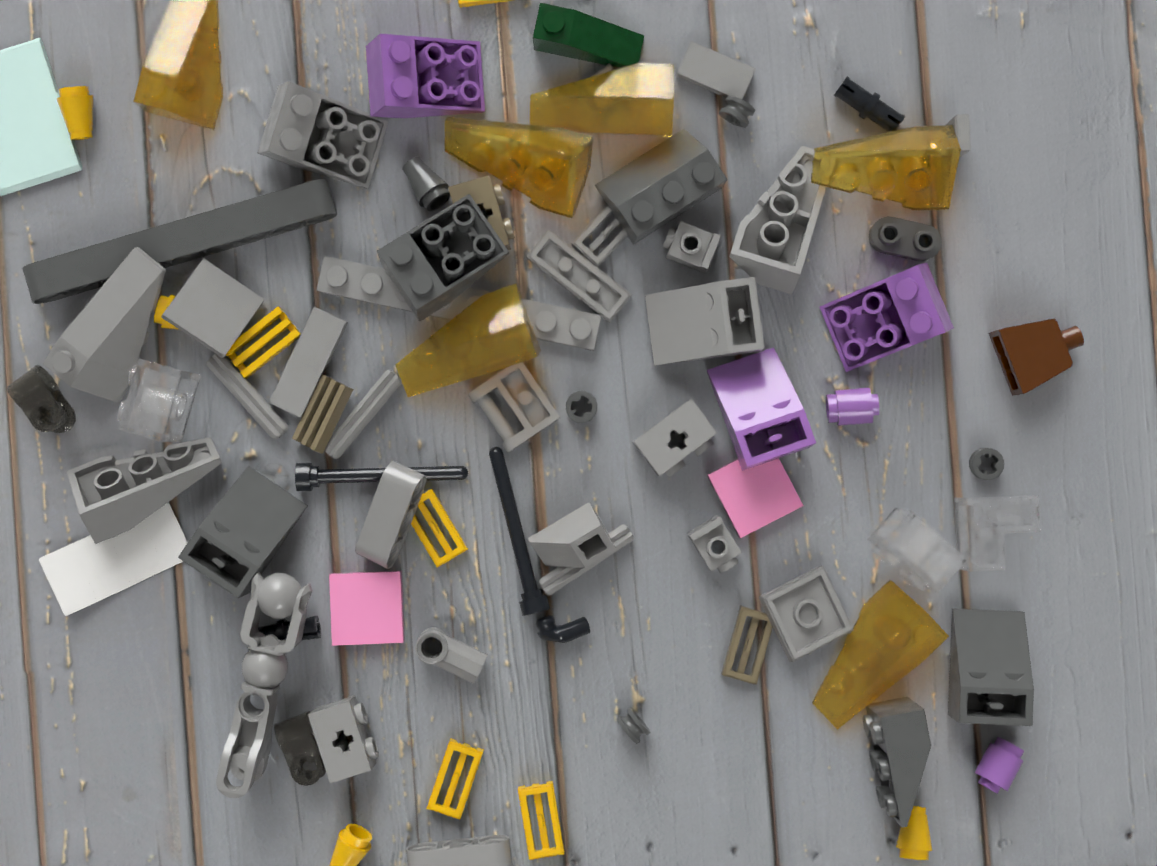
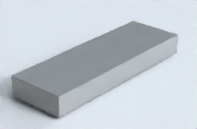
M549 229L527 255L528 260L594 312L601 315L608 323H611L632 296L631 293Z
M313 308L271 396L270 404L302 418L348 322L319 308Z

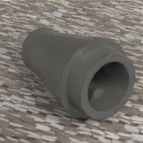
M414 157L404 164L402 170L407 175L421 207H425L428 211H434L449 200V185L425 165L420 157Z

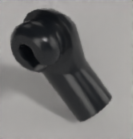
M551 615L541 617L536 621V626L539 629L537 634L541 639L547 641L567 643L590 633V626L585 617L564 625H556L555 619Z

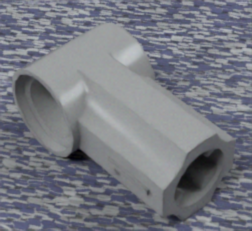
M435 627L422 631L415 646L416 655L423 663L434 664L473 684L488 655L446 635L443 630ZM429 637L437 638L442 644V650L437 654L427 653L422 644L425 639Z

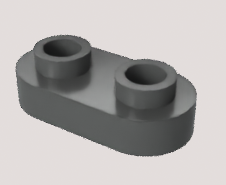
M887 216L876 221L869 230L871 246L883 254L914 261H926L934 257L941 248L942 241L939 232L928 224ZM885 228H890L894 231L895 237L893 240L885 238ZM920 236L928 238L929 246L927 248L920 246L918 241Z

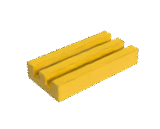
M278 306L238 337L226 356L232 360L231 362L239 369L240 374L247 379L297 340L301 333L281 307ZM280 318L281 322L240 355L236 354L239 349ZM288 328L290 333L249 366L244 364L248 358Z
M433 488L423 493L418 508L446 555L440 557L415 514L411 525L438 568L468 550V547ZM427 499L432 503L457 545L456 549L453 550L430 513L424 502Z
M450 738L426 809L459 820L461 819L484 749L478 747L476 749L470 747L471 745L461 744L457 740ZM455 750L461 753L444 803L441 805L436 803ZM469 755L474 757L458 806L456 809L450 808V804L466 757Z
M553 781L540 785L536 783L525 787V785L518 786L529 860L565 854ZM547 792L556 844V847L553 848L549 846L541 793ZM527 795L534 796L542 844L541 850H536Z

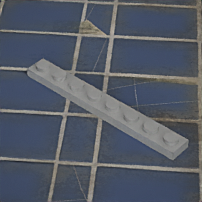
M324 256L316 291L413 312L385 269ZM471 287L467 288L452 302L430 315L432 317L594 351L601 321V315Z

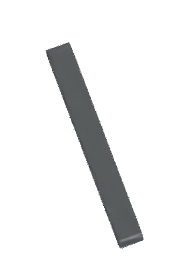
M318 179L28 264L22 269L32 303H48L102 287L135 247L142 249L163 268H168L324 222L336 217L337 212L327 180Z

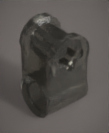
M35 365L7 386L10 397L22 409L36 430L65 433L74 426L76 421L74 409L58 389L53 377L43 367Z
M310 711L274 725L275 736L285 756L291 776L295 782L304 786L316 783L326 773L308 717ZM315 762L317 768L314 771L311 769L305 770L303 764Z

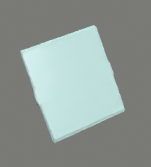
M41 38L0 50V196L82 170L75 142L70 138V133L56 99L60 95Z

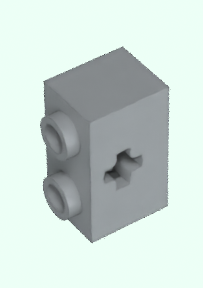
M691 398L634 440L633 443L657 476L666 473L668 477H671L686 465L682 459L694 451L699 456L714 444L711 438L717 432ZM671 431L675 434L683 433L686 438L682 440L684 447L681 450L678 447L670 448L667 443L671 441V436L669 435Z
M355 695L314 708L308 714L330 784L373 769L376 764L375 758L379 757L378 747L373 737L368 738L364 725L368 723L367 713L363 703H357ZM343 731L346 736L352 735L353 737L349 745L347 740L340 741L339 739Z

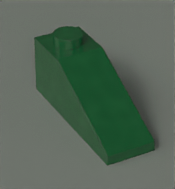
M540 3L533 33V46L536 51L602 65L610 63L612 67L636 72L644 41V35L574 9Z

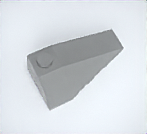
M801 146L780 172L777 180L769 190L765 191L760 197L757 205L749 215H746L740 222L729 257L750 277H755L757 284L793 294L801 275L835 161V155Z
M135 247L63 332L46 357L43 365L70 387L116 403L119 402L138 376L141 363L138 361L142 346L147 343L149 332H146L151 312L157 306L166 269L142 249Z
M209 437L171 444L164 451L148 454L146 449L134 451L133 457L115 460L113 455L100 457L68 470L67 475L79 515L94 543L97 544L131 530L222 462L212 438Z

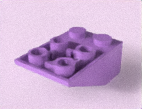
M380 33L366 45L371 117L416 118L485 112L480 41Z
M927 263L911 267L820 306L846 372L954 329Z
M774 347L707 370L742 471L808 449L816 444L805 410Z

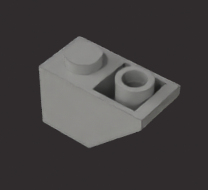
M590 502L528 538L545 566L586 568L617 550Z

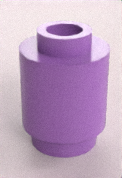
M870 388L835 390L834 394L826 395L828 423L837 422L838 426L873 423V416L879 415L878 395L871 394Z
M997 737L994 744H989L974 772L980 776L978 783L997 794L1001 788L1008 791L1023 763V760L1020 758L1024 750Z

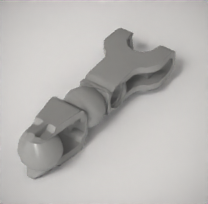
M258 572L252 578L250 602L247 603L240 631L241 641L248 645V649H250L242 661V675L245 681L241 684V689L244 690V693L239 696L236 704L231 730L221 755L216 779L217 788L220 793L229 798L244 796L250 790L254 781L258 780L267 768L272 746V727L277 706L276 692L280 689V683L285 679L288 672V662L285 654L294 649L302 641L307 615L306 608L312 593V587L310 583L301 587L294 577L285 573H275L264 579L260 572ZM261 610L273 619H285L292 616L286 639L279 640L273 634L265 636V634L259 632L258 626ZM250 696H260L265 703V708H255L251 704ZM230 770L234 777L243 780V785L235 787L230 784L228 780Z

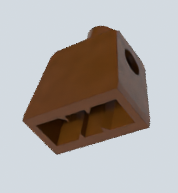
M1055 318L1006 327L988 333L1012 396L1025 394L1072 367L1073 362L1069 351L1084 345L1082 332L1077 326L1061 331Z

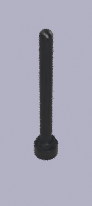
M493 447L489 451V456L524 591L521 594L522 601L519 602L522 616L539 613L550 609L547 595H543L542 589L537 588L503 451L500 447Z
M296 463L295 486L297 491H312L313 487H319L320 484L380 482L386 468L319 469V466H313L312 463ZM464 466L409 467L426 475L427 481L464 480L468 476V470Z

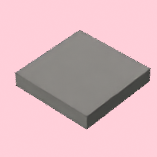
M203 258L161 318L224 358L265 299Z
M818 566L759 596L789 662H795L853 631L852 625L824 566Z

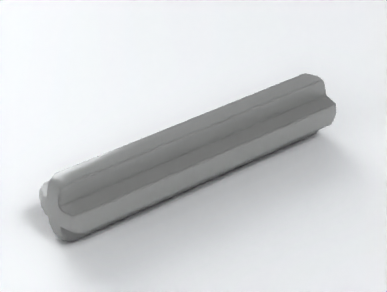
M216 353L212 355L206 362L207 366L273 439H278L288 430V425L249 381L240 374V371L226 356L222 358Z
M386 370L334 432L324 450L329 456L334 459L340 458L402 384V379L395 372Z
M622 524L608 533L617 550L586 568L557 567L540 578L539 584L547 595H552L632 542L634 537L629 528Z

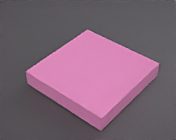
M779 458L743 471L737 459L707 475L739 538L804 506Z
M402 570L329 574L332 646L403 643L405 641Z

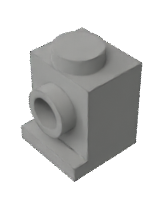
M680 221L677 229L670 227L663 247L669 249L666 259L705 274L721 235L712 234ZM687 238L694 239L697 242V248L688 250L684 246V241Z
M714 516L687 533L711 572L718 569L720 573H723L739 563L736 556L742 552L720 516ZM716 540H720L724 544L723 551L718 554L713 553L711 550V545Z

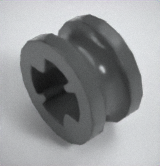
M727 96L725 100L727 106L721 108L719 115L733 125L746 128L749 124L747 117L753 116L755 112L754 107L740 98Z
M577 391L570 395L566 402L568 416L577 423L590 421L597 412V402L594 396L586 391ZM580 397L587 398L589 400L587 404H592L591 412H585L583 417H578L574 414L576 409L571 410L572 402H579Z
M980 448L971 455L969 468L976 477L992 480L1003 472L1004 459L997 450ZM984 454L986 458H991L992 456L995 460L991 464L993 470L990 473L987 470H982L981 472L978 468L982 464L980 457Z
M630 707L627 709V715L625 717L619 716L617 721L632 741L638 744L641 735H649L651 732L638 714Z

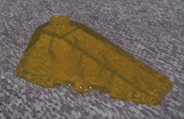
M218 0L170 1L142 67L133 100L144 111L204 128L215 129L223 99V84L221 83L220 76L221 51L219 50Z
M636 63L531 94L529 131L671 137L674 109V64Z
M447 117L445 119V152L480 173L487 171L503 181L501 186L509 191L515 188L531 198L529 203L537 208L569 218L574 217L591 168L593 136L559 127Z
M952 125L914 126L814 148L810 179L811 183L847 193L858 191L872 195V199L884 202L885 199L899 202L902 204V207L911 210L949 209L961 147Z
M514 283L482 295L395 364L407 397L501 370L538 357L541 349L517 284Z
M891 580L887 581L864 603L858 614L860 616L853 627V631L850 634L848 633L834 665H831L812 701L815 707L837 730L922 663L949 637L920 605Z

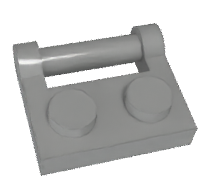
M521 358L468 394L473 403L477 402L504 441L502 446L507 453L560 418ZM496 388H498L525 428L515 434L489 395Z

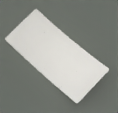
M168 502L134 528L114 538L95 544L91 535L39 558V562L63 614L68 616L183 562L178 556L188 542Z

